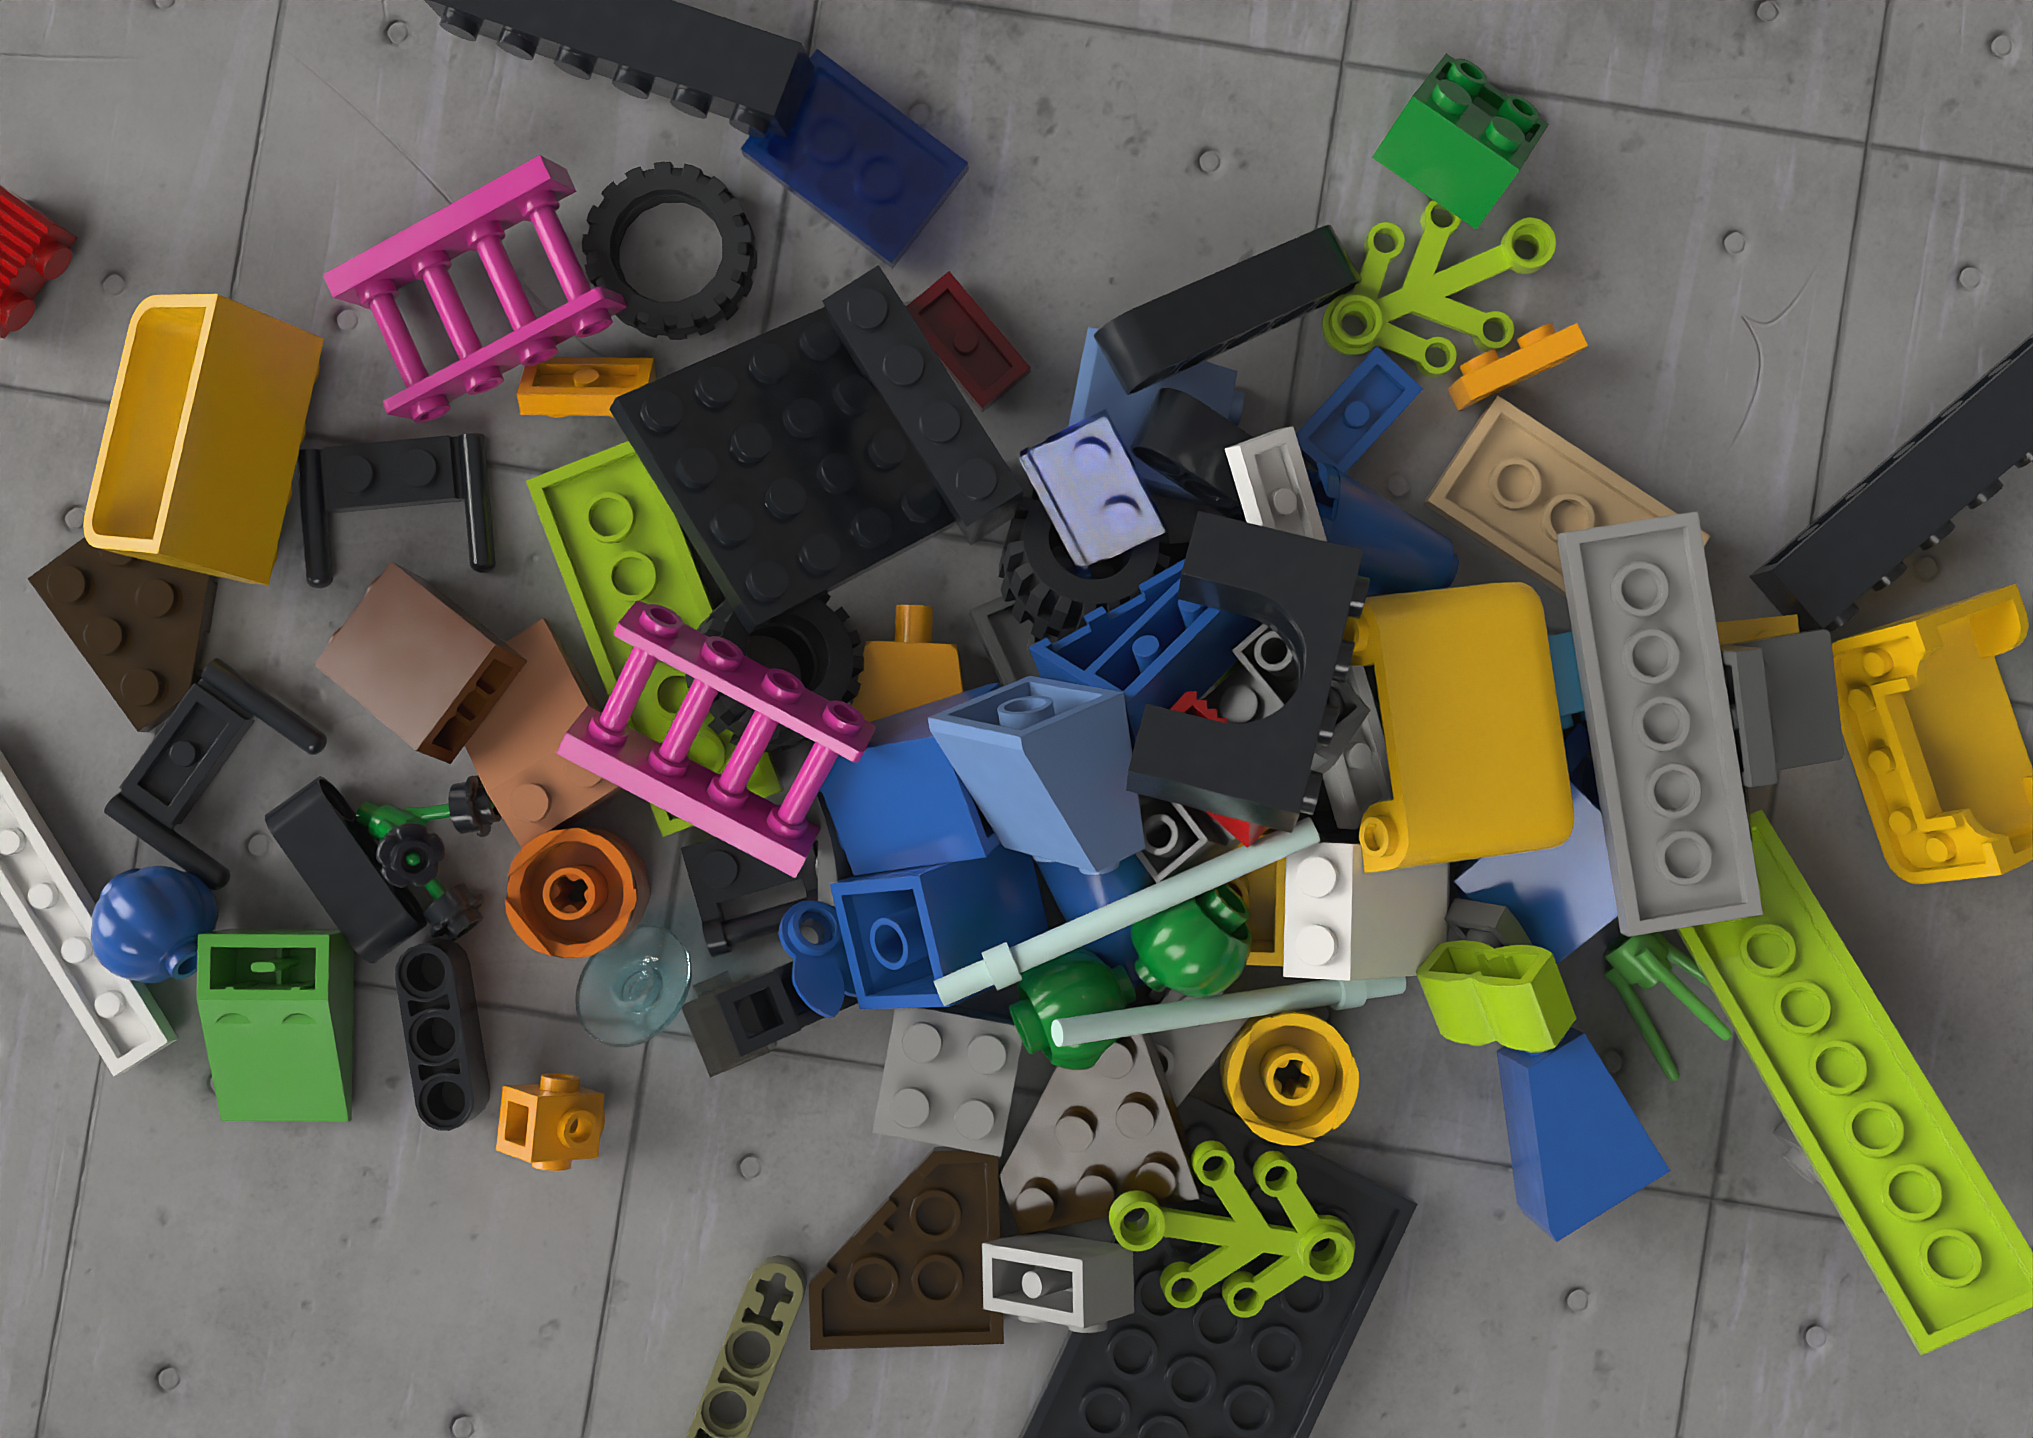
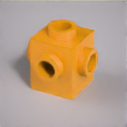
M564 1073L541 1074L540 1084L503 1085L496 1150L532 1163V1167L549 1171L571 1169L572 1160L598 1158L600 1135L605 1127V1112L603 1109L605 1094L580 1086L579 1076Z

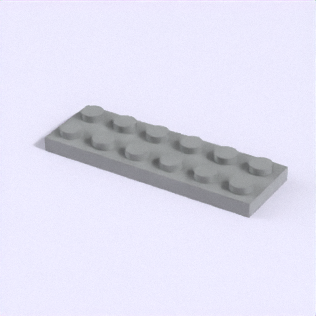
M1698 511L1557 534L1621 934L1635 936L1763 915Z

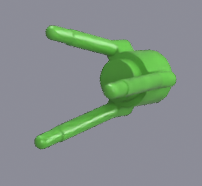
M1660 932L1635 936L1621 934L1605 950L1603 957L1612 966L1603 975L1619 991L1654 1057L1670 1081H1677L1680 1076L1632 987L1633 984L1637 983L1643 990H1647L1661 981L1722 1040H1729L1732 1037L1731 1030L1716 1014L1670 971L1673 967L1671 962H1673L1709 987L1696 962L1669 943Z

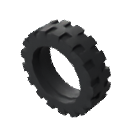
M671 162L654 163V169L643 171L641 166L625 173L627 179L618 185L613 181L602 191L603 201L599 207L593 205L588 213L586 221L590 227L588 234H583L582 252L586 255L587 264L584 265L586 274L595 288L602 286L622 294L627 308L615 315L626 325L637 328L642 334L657 338V335L668 336L670 340L687 339V334L698 332L700 336L716 329L714 324L723 317L728 321L738 311L739 308L736 304L741 300L742 296L747 298L753 285L751 276L753 269L757 268V251L754 245V233L740 202L729 192L727 186L715 176L711 178L704 175L700 168L693 165L684 164V168H674ZM662 203H686L701 209L715 222L722 237V260L715 277L699 293L681 301L657 302L640 295L627 283L620 267V245L627 228L642 212Z

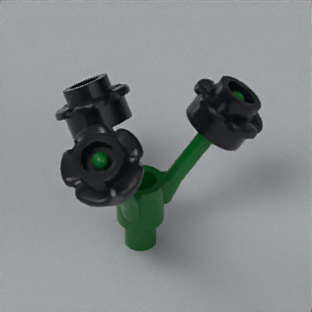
M479 775L469 776L466 782L453 784L450 787L448 803L428 807H406L402 810L392 804L379 806L371 801H367L356 812V822L368 828L371 837L380 841L377 847L376 859L383 866L381 874L384 879L400 888L406 887L408 884H413L416 887L424 885L435 899L423 913V916L433 927L429 932L432 937L447 934L451 941H455L471 931L483 919V916L478 911L484 901L482 894L475 896L465 883L459 884L447 891L436 878L439 873L438 863L445 857V847L441 838L436 833L427 832L425 827L428 821L451 817L455 829L460 834L476 832L479 837L488 836L491 832L490 825L493 822H499L502 816L488 796Z

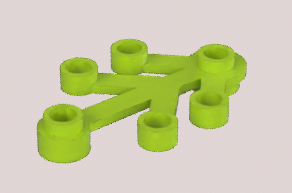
M1431 200L1421 214L1420 224L1423 233L1402 288L1377 299L1388 264L1399 256L1405 245V237L1400 227L1391 222L1378 223L1371 228L1364 240L1363 247L1366 257L1359 273L1362 281L1355 285L1353 292L1336 297L1328 305L1322 317L1323 336L1328 345L1342 355L1361 356L1377 346L1384 351L1415 362L1419 372L1429 378H1439L1454 366L1457 359V351L1454 344L1449 339L1441 336L1431 337L1426 340L1394 326L1390 322L1411 313L1472 336L1474 344L1481 351L1488 352L1495 349L1498 352L1513 338L1514 324L1511 318L1501 311L1486 313L1447 297L1510 269L1519 274H1530L1538 271L1551 259L1556 249V237L1552 228L1541 219L1523 218L1509 228L1502 237L1499 246L1435 274L1448 237L1455 232L1462 220L1434 200ZM1443 209L1447 211L1451 216V225L1445 228L1435 225L1431 218L1432 210ZM1378 234L1390 236L1394 241V250L1390 253L1378 251L1374 246V236ZM1518 240L1529 242L1534 249L1533 258L1523 259L1519 257L1514 249L1515 242ZM1346 316L1359 318L1363 324V333L1357 336L1347 334L1342 327V319ZM1484 323H1497L1503 331L1502 340L1498 342L1488 340L1483 333ZM1431 347L1441 349L1446 356L1445 366L1438 368L1430 365L1425 357L1426 350Z
M1213 1140L1202 1142L1194 1149L1191 1155V1164L1198 1179L1203 1184L1214 1189L1232 1218L1160 1207L1157 1200L1151 1194L1138 1190L1120 1195L1113 1202L1109 1211V1223L1116 1240L1121 1246L1130 1251L1139 1252L1151 1249L1163 1236L1221 1245V1247L1193 1265L1187 1262H1175L1164 1269L1160 1277V1285L1167 1301L1176 1308L1183 1309L1195 1305L1205 1290L1227 1277L1222 1286V1296L1229 1310L1237 1317L1249 1318L1260 1312L1266 1300L1303 1276L1321 1281H1331L1341 1277L1351 1267L1355 1253V1240L1348 1226L1335 1216L1317 1215L1296 1183V1169L1288 1157L1279 1151H1268L1260 1155L1254 1163L1253 1175L1265 1194L1278 1198L1294 1228L1267 1224L1235 1175V1163L1229 1151L1222 1143ZM1212 1156L1223 1157L1222 1164L1216 1170H1203V1165L1208 1158ZM1276 1166L1285 1168L1282 1177L1278 1180L1271 1182L1265 1180L1266 1174L1271 1168ZM1136 1208L1145 1209L1144 1215L1135 1222L1124 1220V1216L1129 1211ZM1330 1238L1326 1248L1321 1251H1311L1317 1242ZM1264 1252L1284 1255L1256 1276L1246 1271L1233 1273ZM1182 1278L1192 1280L1186 1290L1181 1292L1172 1291V1286L1177 1280ZM1243 1288L1253 1289L1248 1299L1244 1301L1234 1300L1235 1294Z

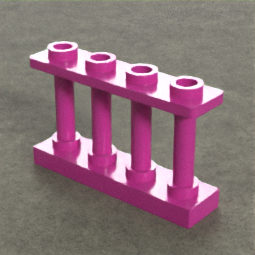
M539 155L323 274L333 298L371 309L406 386V389L382 402L388 415L413 419L415 423H424L439 418L450 410L448 402L465 393L476 395L494 389L504 381L503 373L520 364L522 366H533L547 361L557 354L558 349L556 345L575 335L583 338L607 329L613 323L611 316L627 308L622 294L602 286L591 290L556 213L560 207L558 201L577 192L566 168ZM524 220L532 221L568 300L566 304L539 318H536L502 243L506 236L504 231ZM468 250L478 251L514 330L485 347H482L448 272L452 266L450 260ZM415 279L424 280L460 359L429 376L395 301L399 295L397 289Z
M636 601L620 619L614 631V635L634 647L603 712L587 706L565 733L556 754L796 878L821 829L807 821L805 818L838 755L858 763L876 729L875 725L865 720L855 707L842 701H829L806 689L803 683L793 674L781 669H769L744 656L742 650L731 641L716 636L708 637L684 624L674 611L661 605H648L642 601ZM658 659L694 678L663 743L650 739L631 729L628 725L630 716ZM718 692L755 710L722 774H717L690 760L687 755ZM779 723L815 742L782 805H776L753 793L746 786Z

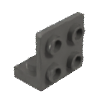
M1816 629L1720 645L1742 786L1753 788L1778 783L1777 771L1837 761L1843 758L1844 748L1832 643L1828 630Z

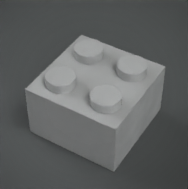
M956 1005L951 1007L895 1008L872 1133L1001 1157L1022 1045L1012 1017L1010 1015Z

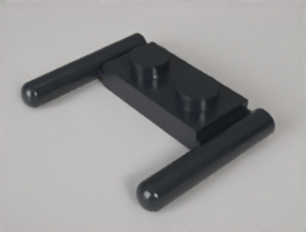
M467 433L454 437L446 435L299 450L296 464L306 580L311 587L325 588L333 581L327 516L329 512L345 513L460 502L464 500L470 567L478 573H486L494 569L496 560L484 434Z
M215 658L207 664L201 674V680L198 684L194 683L120 785L119 788L122 790L107 803L104 809L106 815L186 872L197 876L212 890H220L228 884L231 877L229 869L173 829L177 824L183 822L254 723V716L310 755L320 753L327 744V737L322 731L219 658Z

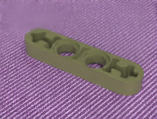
M780 1255L767 1257L758 1263L752 1272L686 1438H711V1436L713 1438L749 1437L805 1295L807 1285L805 1272L790 1257ZM775 1273H782L787 1277L785 1287L789 1291L794 1292L793 1296L782 1294L771 1319L759 1315L768 1294V1288L760 1284V1279L771 1281ZM747 1308H750L757 1315L747 1314ZM772 1320H774V1321H783V1322H784L783 1327H779V1326H778L775 1322H773ZM748 1331H756L764 1335L770 1343V1356L762 1363L757 1364L747 1363L742 1360L737 1354L735 1347L736 1339L739 1335ZM720 1392H735L743 1398L746 1403L747 1413L741 1421L729 1424L717 1419L712 1410V1399ZM699 1429H703L706 1433H700Z

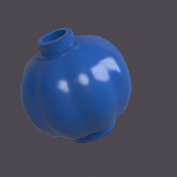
M156 865L122 872L104 887L100 899L95 905L91 927V942L94 955L107 970L127 980H135L140 983H159L170 977L176 980L188 978L197 972L198 934L216 931L218 920L216 898L211 889L197 876L173 867Z

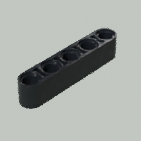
M1325 225L1137 306L1105 324L1093 336L1126 395H1132L1331 303L1336 297L1352 290L1356 284L1362 281V278L1332 226Z

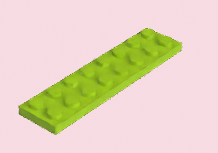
M1761 809L1748 815L1763 915L1678 928L1677 931L1917 1351L1922 1357L2032 1309L2033 1251L1763 810Z

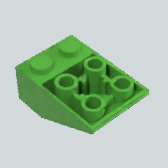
M228 928L198 934L197 1004L221 1121L349 1122L352 1120L354 949L339 929Z

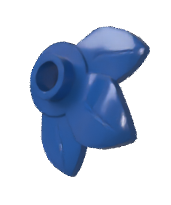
M810 900L793 905L784 914L779 925L780 942L787 954L794 959L792 968L793 985L798 995L809 1008L826 1018H834L843 1004L844 994L857 997L836 908L823 902ZM802 926L812 928L817 933L818 943H811L806 940L800 928Z

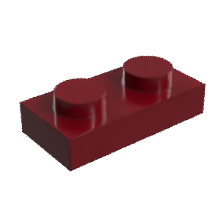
M950 271L906 306L945 369L982 413L1031 373V367Z

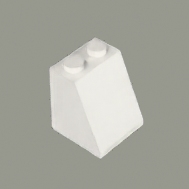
M1320 839V842L1286 856L1283 977L1355 981L1417 976V969L1438 944L1448 942L1449 924L1444 918L1449 911L1450 862L1365 873L1360 840Z

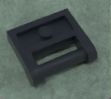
M717 837L681 848L701 917L705 942L713 958L732 952V945L779 932L782 917L793 905L802 901H818V878L815 871L818 853L815 843H813L796 878ZM802 878L807 897L725 920L720 902Z

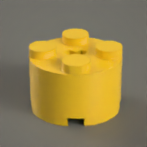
M1307 1009L1249 1017L1224 1048L1220 1058V1078L1228 1101L1240 1119L1255 1134L1276 1144L1289 1146L1304 1145L1315 1141L1314 1139L1325 1135L1332 1129L1335 1130L1347 1119L1357 1098L1359 1071L1349 1045L1333 1026ZM1289 1060H1293V1064L1302 1074L1299 1079L1289 1078L1285 1087H1282L1281 1082L1274 1073L1277 1067L1285 1068Z

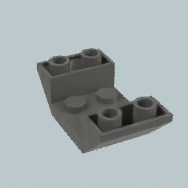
M1262 624L1232 650L1243 665L1202 700H1207V709H1217V718L1227 717L1228 723L1253 722L1273 714L1291 699L1298 688L1297 668L1291 651L1275 631ZM1334 680L1331 682L1326 704L1339 707L1338 717L1329 748L1316 745L1310 770L1324 774L1334 766L1371 711L1346 680L1344 683ZM1138 794L1145 849L1135 854L1156 883L1214 859L1234 849L1241 843L1204 810Z

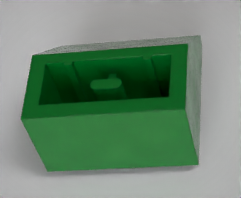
M1446 53L1413 94L1372 158L1471 227L1477 229L1518 174L1549 124L1539 118L1538 110L1529 101L1517 95L1507 96L1487 82L1486 74L1477 65L1465 59L1455 60Z

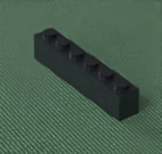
M424 0L441 18L439 25L457 37L468 41H476L479 34L497 40L496 44L501 49L518 58L531 61L535 54L555 60L554 64L559 69L572 76L590 80L592 73L613 79L612 84L616 88L631 96L648 99L651 92L671 99L670 103L672 106L693 117L705 119L708 112L730 119L729 124L735 129L756 138H765L767 132L785 138L789 137L815 69L803 44L673 0Z
M2033 333L1749 576L1783 616L1797 614L1799 632L1816 629L1832 632L1844 625L1859 611L1858 606L1854 603L1870 588L1877 592L1898 579L1907 570V566L1902 561L1918 547L1924 551L1943 540L1955 528V525L1950 520L1965 506H1968L1969 509H1974L1998 493L2004 486L1998 478L2013 465L2017 468H2022L2033 461Z

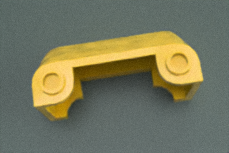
M1504 582L1366 597L1360 619L1347 616L1342 639L1355 642L1350 666L1374 665L1393 800L1375 803L1363 814L1359 840L1364 872L1388 871L1540 851L1563 845L1570 837L1574 827V806L1544 609L1540 596L1533 587L1523 582Z
M2017 583L1970 596L1832 643L1842 734L1884 858L1890 869L1899 878L1908 883L1928 884L2003 875L2033 860V768L1995 659V655L2003 654L2019 647L2027 636L2029 628L2028 617Z

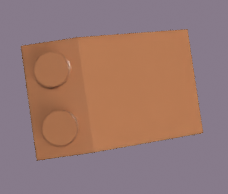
M544 618L505 642L525 658L527 663L465 744V748L488 796L521 848L543 833L570 827L626 791L556 754L565 733L587 706L599 712H603V709L548 621Z

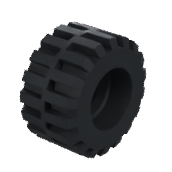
M1084 471L1081 480H1074L1071 472L1057 475L1054 486H1051L1046 480L1034 487L1031 498L1024 496L1023 500L1018 504L1014 518L1011 519L1002 550L998 577L1004 578L1001 586L1004 601H1015L1011 614L1019 624L1029 619L1033 623L1031 634L1040 640L1044 639L1047 633L1057 637V641L1087 625L1084 619L1085 615L1101 606L1107 613L1141 594L1139 588L1141 583L1168 569L1170 557L1166 556V553L1170 547L1169 534L1166 531H1158L1163 518L1157 508L1145 509L1144 505L1147 497L1141 491L1136 489L1130 494L1123 490L1124 480L1112 476L1109 483L1099 481L1098 473L1092 471ZM1070 543L1092 547L1108 559L1115 575L1098 580L1075 576L1066 571L1056 561L1051 549Z
M827 593L750 634L747 633L726 599L709 614L710 616L697 629V631L708 637L716 636L731 641L742 650L744 656H746L749 636L763 635L775 638L785 644L795 655L801 670V682L806 689L829 701L836 700L845 703L857 697L861 683L852 678L864 671V657L853 655V649L861 644V640L857 630L847 632L843 622L850 618V616L841 606L836 611H833L826 605L831 597ZM686 674L687 688H690L694 678ZM718 692L709 710L715 719L707 726L717 735L726 729L733 732L730 743L737 746L755 710ZM779 723L764 752H771L781 746L782 751L791 749L804 741H808L809 738Z

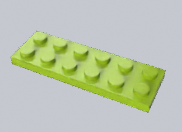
M629 441L526 480L608 697H610L634 647L614 635V631L620 619L636 601H642L648 605L657 604L674 611L684 624L695 630L715 610L684 529ZM658 659L628 721L630 728L658 743H663L690 689L687 688L686 674ZM708 712L687 755L690 760L717 774H722L736 745L730 743L733 732L726 729L717 735L707 726L715 719ZM770 752L763 753L746 785L748 790L763 798L785 791ZM650 803L662 837L670 836L694 826Z

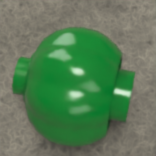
M1225 883L1131 924V940L1139 955V959L1134 963L1137 974L1145 984L1157 992H1162L1168 987L1189 997H1209L1219 994L1237 980L1248 960L1251 949V931L1245 923L1250 917L1248 907L1241 897Z
M1079 947L1022 972L1021 977L1023 980L1017 982L1020 1001L1010 1005L1009 1009L1018 1035L1030 1055L1042 1050L1051 1064L1070 1070H1087L1095 1067L1101 1055L1119 1038L1057 1047L1051 1034L1053 1020L1127 1009V1004L1136 1001V994L1132 982L1122 965L1119 964L1110 968L1093 952Z

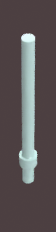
M1310 817L1296 822L1292 833L1277 830L1257 839L1248 848L1243 845L1009 948L1007 942L982 952L983 960L935 980L936 990L944 1006L992 985H995L998 991L1023 980L1020 973L1314 845L1320 842L1318 832Z
M1393 977L1355 981L1324 979L1055 1019L1051 1025V1034L1055 1045L1062 1047L1330 1005L1334 1010L1350 1009L1363 1006L1366 999L1404 993L1406 990V978Z

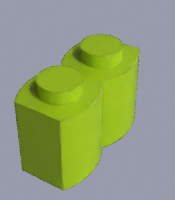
M1459 940L1444 942L1434 948L1416 971L1440 1034L1454 1042L1482 1046L1497 1041L1511 1049L1540 1053L1556 1048L1576 1020L1575 1012L1553 953L1541 947L1509 945L1493 948L1477 941Z

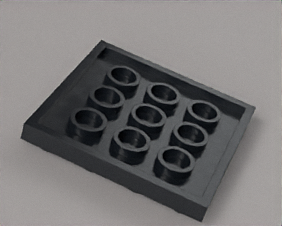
M825 307L618 396L609 408L748 634L950 529L956 523L955 518L936 490L928 470L873 383L864 378L841 342L840 337L830 322Z

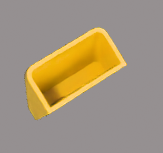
M219 294L152 295L144 299L132 315L84 515L83 528L87 542L95 548L244 583L269 585L272 569L278 558V542L286 507L292 496V480L298 453L306 434L305 422L313 386L320 371L319 360L324 338Z

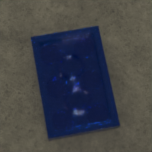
M816 49L810 57L815 69L789 137L785 138L767 132L765 138L749 136L740 148L745 158L893 269L969 171L968 162L820 50Z

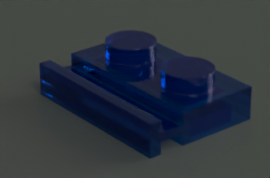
M1107 409L1047 437L1046 441L1032 448L1027 447L1019 452L1018 459L1079 573L1088 569V565L1103 558L1105 560L1110 559L1166 532L1165 523Z

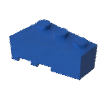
M1185 559L1139 585L1141 594L1107 613L1101 606L1084 616L1087 625L1063 639L1051 644L1046 637L1028 647L1041 678L1124 692L1132 750L1135 747L1146 703L1170 709L1189 691H1196L1197 700H1199L1238 660V657L1232 650L1263 624L1247 616L1178 600L1181 572Z

